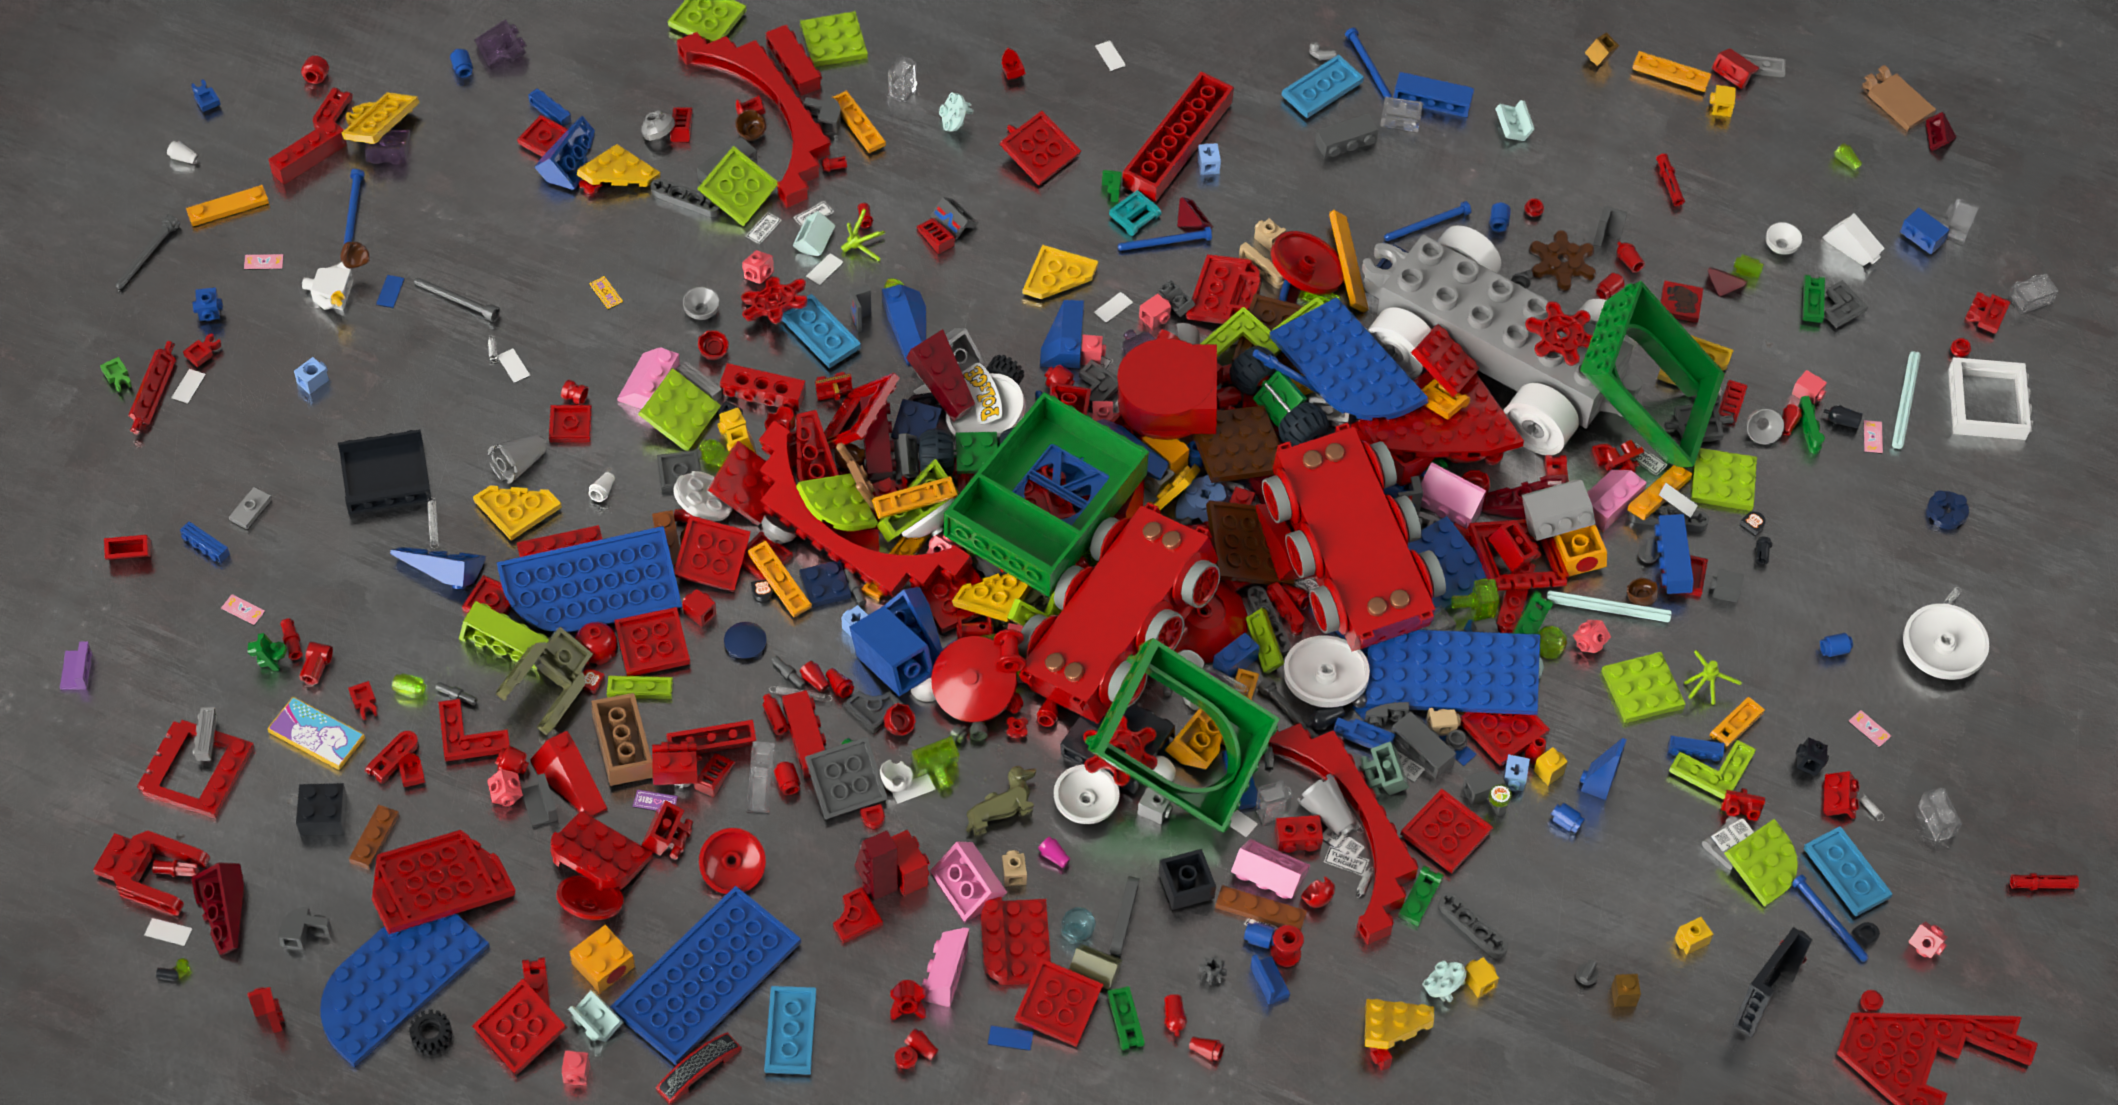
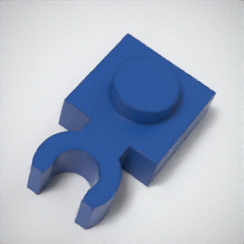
M201 80V87H196L194 83L191 84L192 90L195 93V100L203 112L221 105L213 88L207 89L205 80Z

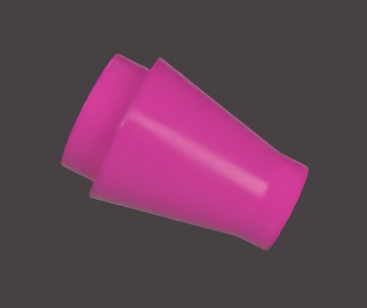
M1050 836L1038 848L1041 852L1040 855L1061 868H1064L1071 860L1058 841Z

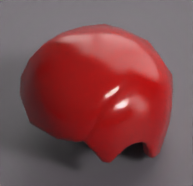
M707 330L698 338V350L707 360L721 359L729 349V342L726 336L719 331Z
M780 406L776 413L772 414L769 412L767 420L764 422L765 429L767 430L771 423L776 421L792 432L796 424L794 411L789 407Z
M1470 470L1461 477L1486 490V494L1488 493L1490 479L1487 473L1479 470Z
M898 702L886 710L884 725L891 734L905 736L914 729L916 723L915 714L909 708V705Z
M1324 877L1325 882L1316 879L1303 891L1301 898L1309 906L1320 908L1332 900L1335 885L1327 877Z

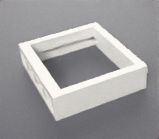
M1953 357L1948 369L1953 434L2026 440L2029 432H2032L2033 420H2030L2032 405L2029 404L2031 391L2030 388H2027L2029 374L2026 373L2025 363ZM1963 375L2015 379L2018 424L1966 420Z

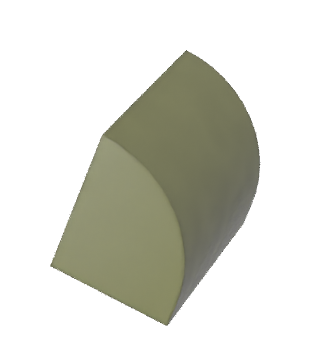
M1081 944L1075 950L1069 970L1100 982L1104 988L1110 989L1123 960Z

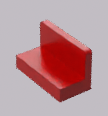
M1729 48L1718 54L1711 69L1742 89L1746 86L1751 74L1758 72L1759 67Z

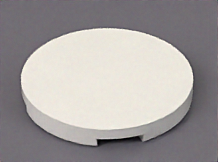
M692 471L690 474L680 475L674 485V496L684 510L695 517L710 521H721L727 518L733 509L708 491L710 484L715 478L710 474Z

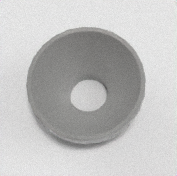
M656 111L649 113L642 124L641 132L646 140H656L664 137L674 128L675 120L667 112Z
M707 287L693 288L683 298L685 312L694 319H708L714 316L719 309L720 301L717 293ZM700 306H704L708 309L704 313H699L696 311V309Z
M1760 408L1749 416L1746 429L1749 437L1754 442L1765 445L1775 442L1781 436L1784 422L1780 414L1775 410ZM1760 418L1768 419V425L1765 428L1757 427V422Z
M767 514L764 515L761 523L764 535L769 540L781 545L795 539L797 534L793 527L787 528L779 522L780 519Z

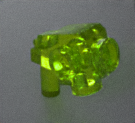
M714 439L702 441L698 448L702 452V458L706 463L714 466L718 465L719 467L722 466L730 452L725 451L723 445Z

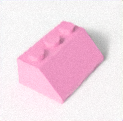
M661 347L643 353L617 400L642 409L672 368L677 371V367L680 366L679 353Z
M1432 462L1421 482L1423 497L1420 507L1436 513L1441 518L1448 516L1451 522H1456L1467 529L1469 523H1475L1481 514L1486 490Z
M1611 470L1587 492L1593 506L1596 527L1603 532L1607 530L1627 511L1629 504L1645 490L1647 482L1631 470Z
M1249 839L1239 849L1231 872L1236 874V877L1241 880L1255 882L1256 886L1261 889H1271L1282 898L1292 899L1300 888L1310 865Z
M956 842L930 870L964 922L980 915L987 900L997 897L1003 898L1007 893L973 842Z
M968 928L943 932L941 940H936L934 946V953L936 955L934 960L930 959L927 972L930 974L928 979L924 978L922 987L926 990L924 1001L950 1008L969 950Z

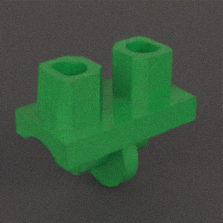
M265 633L258 634L257 641L248 643L247 652L251 657L257 656V663L260 667L269 666L274 672L280 670L278 660L285 657L287 647L282 642L273 643Z

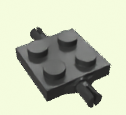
M1693 405L1675 406L1674 415L1676 421L1664 422L1665 430L1677 429L1682 439ZM1714 405L1702 442L1723 440L1722 424L1733 423V415L1720 416Z

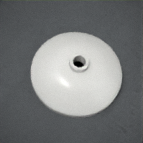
M954 498L902 532L903 537L921 538L930 533L935 536L944 530L942 527L944 524V512L952 504Z
M1077 765L1063 772L1057 779L1054 787V801L1058 810L1069 820L1081 824H1093L1105 820L1115 811L1119 802V787L1114 782L1113 776L1106 770L1102 769L1097 773L1091 774L1085 769L1084 765ZM1083 800H1088L1089 803H1084V802H1082V801H1083Z

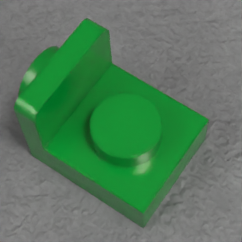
M1103 170L1102 185L1108 186L1111 202H1119L1122 172Z

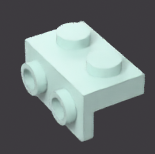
M1520 100L1515 107L1499 104L1496 107L1506 138L1525 141L1534 131V125L1525 101Z
M590 991L576 1007L570 1006L568 1008V1011L572 1014L571 1019L579 1026L583 1025L587 1029L586 1035L593 1041L606 1042L623 1023L617 1014L594 991Z

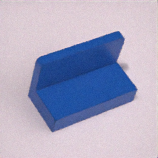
M1257 954L1253 955L1250 968L1268 1004L1270 1005L1289 998L1290 992L1272 956L1259 960Z

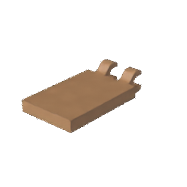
M1883 65L1878 69L1880 73L1876 75L1877 79L1882 81V83L1878 84L1873 74L1865 77L1867 81L1862 85L1869 90L1868 96L1906 131L1911 130L1935 114L1936 109L1898 74L1892 76L1887 66Z

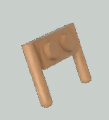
M838 443L836 449L846 461L856 482L857 490L870 508L875 510L872 499L875 498L873 492L876 490L870 480L866 481L867 472L862 465L859 466L845 445Z

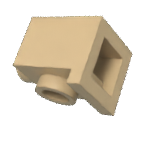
M1270 218L1265 222L1260 220L1255 226L1254 239L1271 252L1273 243L1279 235L1286 232V229L1284 227L1280 228Z
M1429 708L1426 718L1428 728L1434 730L1439 736H1447L1451 731L1457 730V727L1461 724L1459 713L1456 714L1455 709L1434 711L1433 708Z
M1011 850L1006 855H1002L1004 887L1027 885L1024 853L1019 854L1018 851Z

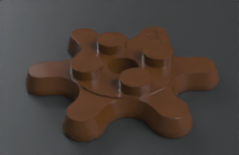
M1563 230L1555 233L1554 242L1549 243V245L1540 241H1534L1530 244L1529 251L1541 259V263L1534 265L1531 269L1533 277L1554 276L1557 279V287L1562 291L1571 289V279L1573 277L1579 276L1585 280L1595 279V269L1584 262L1586 258L1594 254L1592 244L1585 243L1578 246L1575 243H1569L1568 235ZM1561 256H1563V258L1567 259L1568 261L1562 262L1558 258H1561Z

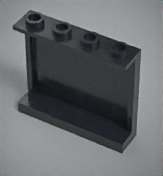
M421 429L338 442L346 495L345 501L349 515L432 501Z
M1135 703L1127 707L1123 716L1127 719V728L1130 731L1138 732L1146 727L1155 730L1156 738L1147 744L1144 750L1147 754L1156 757L1169 737L1175 738V725L1170 720L1162 719L1151 710L1143 709ZM1106 714L1098 724L1080 716L1060 743L1061 755L1079 765H1085L1087 759L1095 756V754L1087 749L1089 745L1085 743L1083 735L1088 730L1098 732ZM1118 748V749H1120L1121 751H1123L1124 753L1126 752L1125 749H1123V748ZM1104 769L1114 777V773L1111 770ZM1130 777L1128 784L1122 788L1135 793L1139 788V782Z
M1795 927L1791 929L1750 984L1733 1023L1734 1026L1749 1036H1754L1774 994V990L1771 989L1780 975L1792 983L1795 980L1813 940L1807 933Z

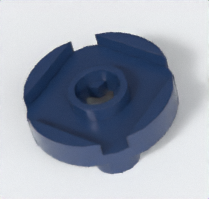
M1938 490L1929 499L1926 513L1929 518L1931 517L1934 520L1936 526L1952 530L1966 522L1969 515V506L1964 495ZM1943 508H1950L1952 511H1950V513H1947L1946 509Z

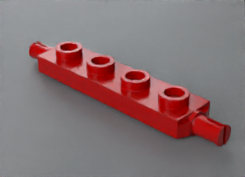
M171 341L166 342L164 349L159 348L154 352L128 416L134 420L130 431L134 434L139 433L141 425L145 427L150 424L176 361L171 354L175 346Z
M1529 562L1525 567L1510 574L1534 573L1536 565ZM1511 588V590H1505L1496 619L1498 632H1513L1522 614L1529 589L1513 590Z

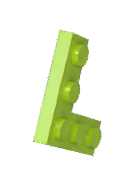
M1242 307L1200 343L1217 344V357L1242 336L1246 337L1254 346L1267 348L1275 357L1282 352L1271 340L1269 334L1271 331L1245 307Z
M1054 591L1044 613L1022 600L1015 599L1007 618L1024 627L1027 621L1037 614L1049 617L1051 615H1059L1062 610L1055 605Z
M1736 740L1719 771L1679 752L1669 772L1724 799L1726 790L1734 791L1753 758L1756 749Z

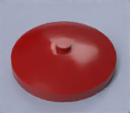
M1288 231L1279 235L1271 247L1272 262L1280 275L1295 287L1308 293L1326 295L1335 292L1344 281L1339 255L1329 244L1320 238L1306 232Z
M969 636L952 642L939 654L933 666L931 684L938 704L946 713L965 722H985L1000 715L1009 706L1017 689L1018 675L1017 672L1006 673L996 668L995 662L998 658L1002 657L1000 644H996L989 638Z

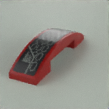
M728 1032L721 1034L682 1060L656 1086V1090L671 1105L688 1092L690 1085L721 1061L723 1063L727 1062L740 1052L742 1047Z

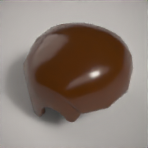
M745 110L735 120L739 135L747 141L758 140L766 131L764 118L755 110Z
M852 443L846 444L845 447L859 466L863 465L866 457L865 450ZM835 449L834 458L837 465L844 470L850 471L844 458Z
M1638 578L1627 586V596L1633 604L1650 606L1658 598V585L1650 579Z

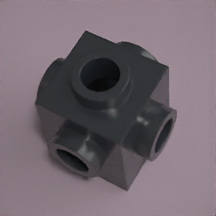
M1808 737L1803 744H1799L1796 750L1797 768L1817 776L1829 760V755H1827L1828 745Z

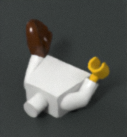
M346 242L341 251V262L328 268H319L314 279L304 277L302 288L311 290L313 301L324 310L335 308L343 311L353 284L351 269L367 264L370 261L369 251L359 242Z

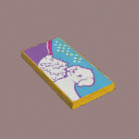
M295 697L291 698L267 728L268 733L339 771L365 739L363 733Z

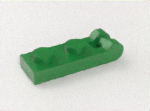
M1804 275L1802 320L1822 323L1824 319L1825 277L1812 278L1811 275Z
M1802 396L1798 405L1802 410L1801 424L1809 451L1813 454H1818L1821 451L1825 436L1819 432L1820 423L1815 418V406L1811 404L1810 397Z
M1535 591L1530 597L1512 634H1537L1554 602L1541 597V593ZM1536 603L1541 606V609L1535 606Z
M1424 865L1399 912L1398 918L1418 927L1443 880L1444 874L1440 872L1435 873ZM1425 879L1433 881L1432 885L1425 883Z
M1130 987L1108 990L1107 996L1122 1051L1128 1050L1131 1046H1145ZM1134 1032L1135 1036L1127 1038L1126 1033Z

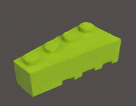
M934 459L922 470L908 488L948 476L938 461ZM948 500L882 518L876 526L887 542H889Z
M475 601L465 617L459 640L464 642L467 639L475 641V646L482 649L484 646H488L497 655L508 654L515 662L519 661L528 647L535 643H547L549 640L544 634L536 633L525 624L517 623L506 614L498 613L487 604Z

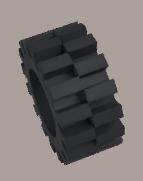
M1000 354L995 355L986 367L989 374L1005 375L1013 379L1018 385L1024 378V370H1021V365H1017V361L1013 362L1011 357L1006 358V355H1002V357Z
M429 1009V1014H425V1011H422L421 1017L418 1015L414 1016L415 1021L411 1020L409 1033L413 1046L422 1053L424 1050L425 1054L429 1055V1052L432 1051L434 1055L437 1054V1049L442 1052L444 1051V1045L446 1047L449 1046V1040H452V1028L449 1019H447L444 1013L441 1015L440 1011L436 1010L434 1014L433 1009ZM428 1026H437L440 1029L439 1034L434 1038L423 1037L422 1031Z

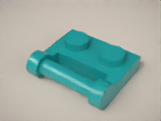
M1138 190L1109 210V216L1123 226L1130 236L1135 235L1138 229L1162 214L1160 208ZM1147 209L1149 211L1135 223L1131 222L1132 219Z

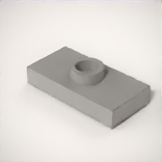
M253 487L229 516L230 521L248 529L272 500L271 495Z

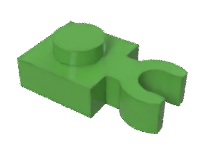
M119 357L100 365L109 383L115 382L118 392H122L121 384L125 383L129 388L132 387L130 378L127 377L129 376L128 371Z

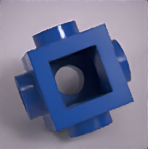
M216 287L195 290L196 301L192 302L193 311L198 313L199 320L210 321L220 319V310H223L222 298L218 297Z

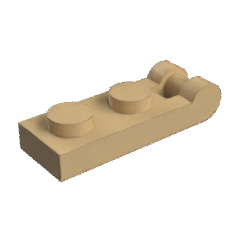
M1247 242L1240 246L1239 258L1251 260L1252 264L1260 270V276L1275 288H1282L1284 278L1277 271L1274 264L1268 258L1262 256L1255 247H1251Z

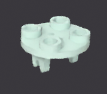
M950 93L945 104L940 107L939 115L942 116L943 127L946 131L953 132L964 125L965 114H972L974 111L970 108L972 104L965 102L961 94Z
M1441 961L1435 966V970L1429 977L1424 980L1423 986L1430 996L1439 997L1442 1001L1447 999L1448 1002H1451L1453 1000L1451 993L1466 983L1467 971L1461 963Z

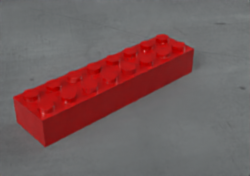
M1200 72L1124 169L1122 187L1132 192L1138 190L1149 200L1156 202L1198 148V145L1202 143L1231 105L1234 87L1206 73Z

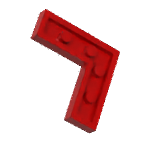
M460 699L438 702L445 762L499 754L502 748L506 749L510 746L508 729L464 735Z

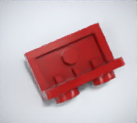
M1850 771L1825 774L1824 813L1826 816L1848 813L1851 819L1856 818V810H1859L1857 792H1859L1860 786L1858 779H1855Z
M260 987L249 992L248 998L255 1017L267 1014L273 1033L283 1031L281 1022L285 1021L283 1011L280 1007L279 999H274L271 988Z

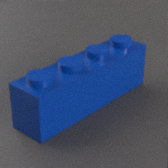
M1400 72L1393 101L1468 117L1474 88Z
M1684 514L1659 515L1658 524H1655L1654 529L1655 536H1659L1657 552L1662 555V557H1659V567L1664 570V573L1661 574L1662 586H1666L1667 594L1692 593L1693 573Z

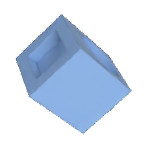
M313 357L294 370L297 384L309 394H312L329 381L326 365L321 361L318 362Z

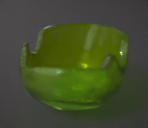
M1545 626L1537 633V635H1540V655L1545 658H1558L1568 644L1567 635L1556 626Z

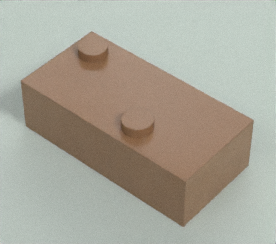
M630 693L591 701L592 717L610 786L653 778L652 759L635 694Z

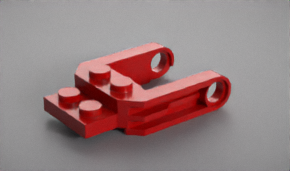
M149 830L134 835L131 839L114 833L93 869L94 874L115 881L121 897L174 916L179 915L184 906L181 899L138 883L153 858V853L178 860L179 862L196 863L198 867L204 868L207 866L210 856L199 848Z

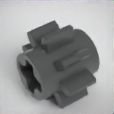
M1216 955L1209 959L1205 957L1204 964L1199 965V971L1203 972L1201 980L1205 979L1210 985L1217 981L1221 983L1222 976L1227 974V969L1223 968L1225 961H1220Z

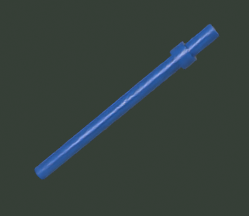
M1258 349L1253 352V357L1264 362L1266 367L1276 369L1319 394L1306 377L1278 362V359L1274 356L1266 355Z

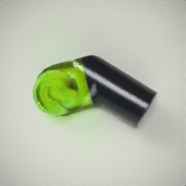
M180 958L172 969L158 967L156 978L172 981L180 979L189 972V961L185 958Z

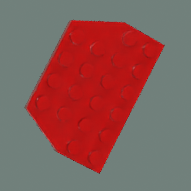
M457 830L377 854L372 902L388 934L514 896L516 889L499 857L494 853L490 854L481 847L479 842L471 839L462 830Z

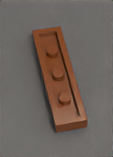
M1223 885L1215 904L1217 909L1277 927L1293 925L1300 929V931L1307 913L1306 910Z

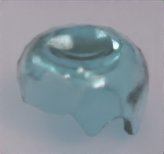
M1075 907L1068 910L1064 915L1060 925L1061 934L1067 941L1081 944L1092 936L1096 921L1092 913L1087 909Z

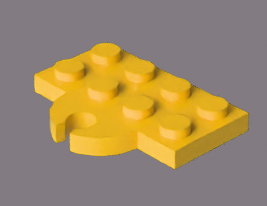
M387 92L377 102L363 103L353 107V114L351 112L346 113V120L349 126L342 132L343 138L354 142L377 143L380 138L388 133L408 113L413 111L419 104L418 97Z

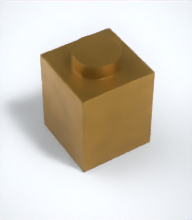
M1606 32L1591 44L1585 54L1592 62L1599 66L1609 59L1619 45Z
M1638 974L1615 975L1611 986L1614 1007L1637 1006L1641 996Z

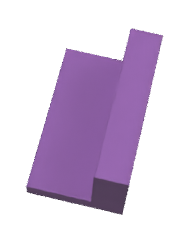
M79 642L78 651H65L60 683L61 690H87L92 651L88 642Z

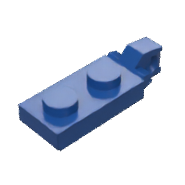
M1338 717L1334 726V731L1342 734V737L1370 749L1390 741L1393 743L1395 738L1394 733L1356 718L1355 720L1346 721Z

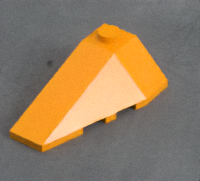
M1199 708L1165 751L1181 764L1206 769L1219 754L1223 737L1215 722L1207 713Z

